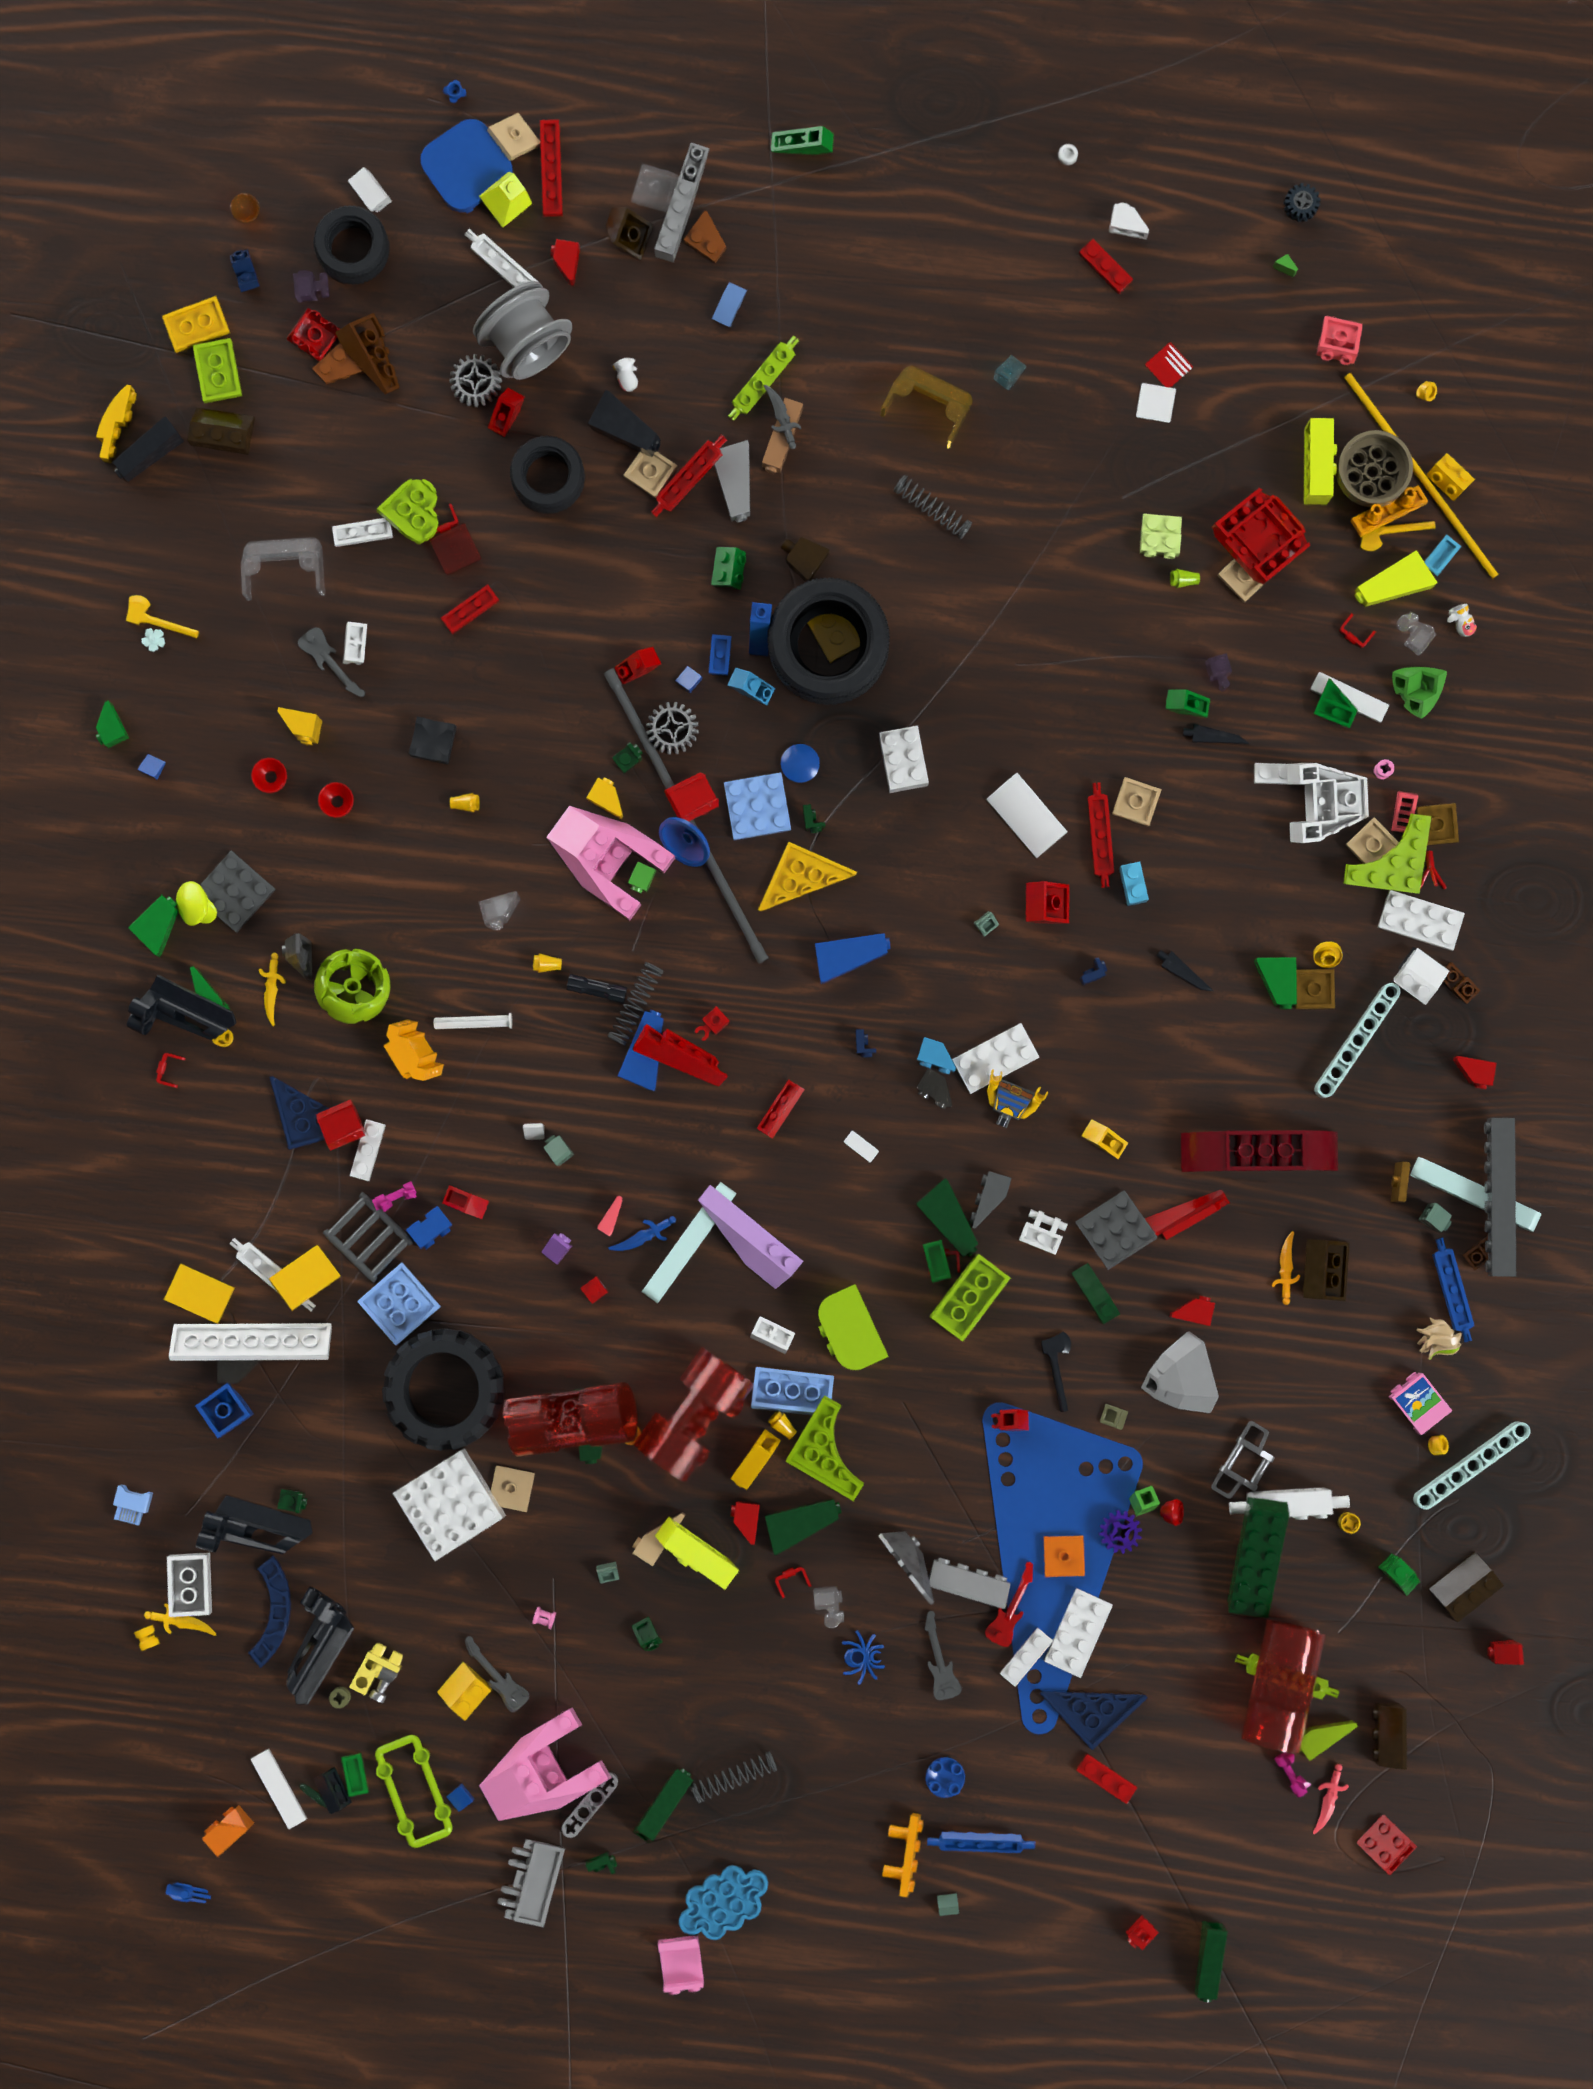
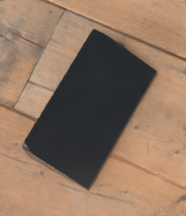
M335 1767L314 1778V1782L330 1814L340 1811L352 1803Z

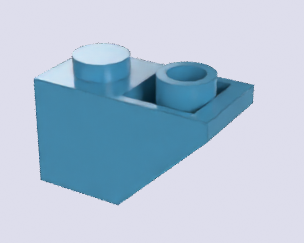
M735 668L727 684L740 694L764 705H768L775 690L773 686L750 671Z
M924 1037L917 1058L920 1066L930 1069L931 1066L939 1068V1072L945 1074L955 1072L956 1067L944 1044Z

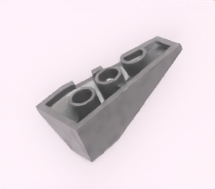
M300 933L294 934L285 940V945H282V955L305 979L312 980V941Z
M905 1531L881 1533L878 1535L921 1594L932 1605L934 1599L923 1553L918 1548L921 1544L913 1535L910 1538Z

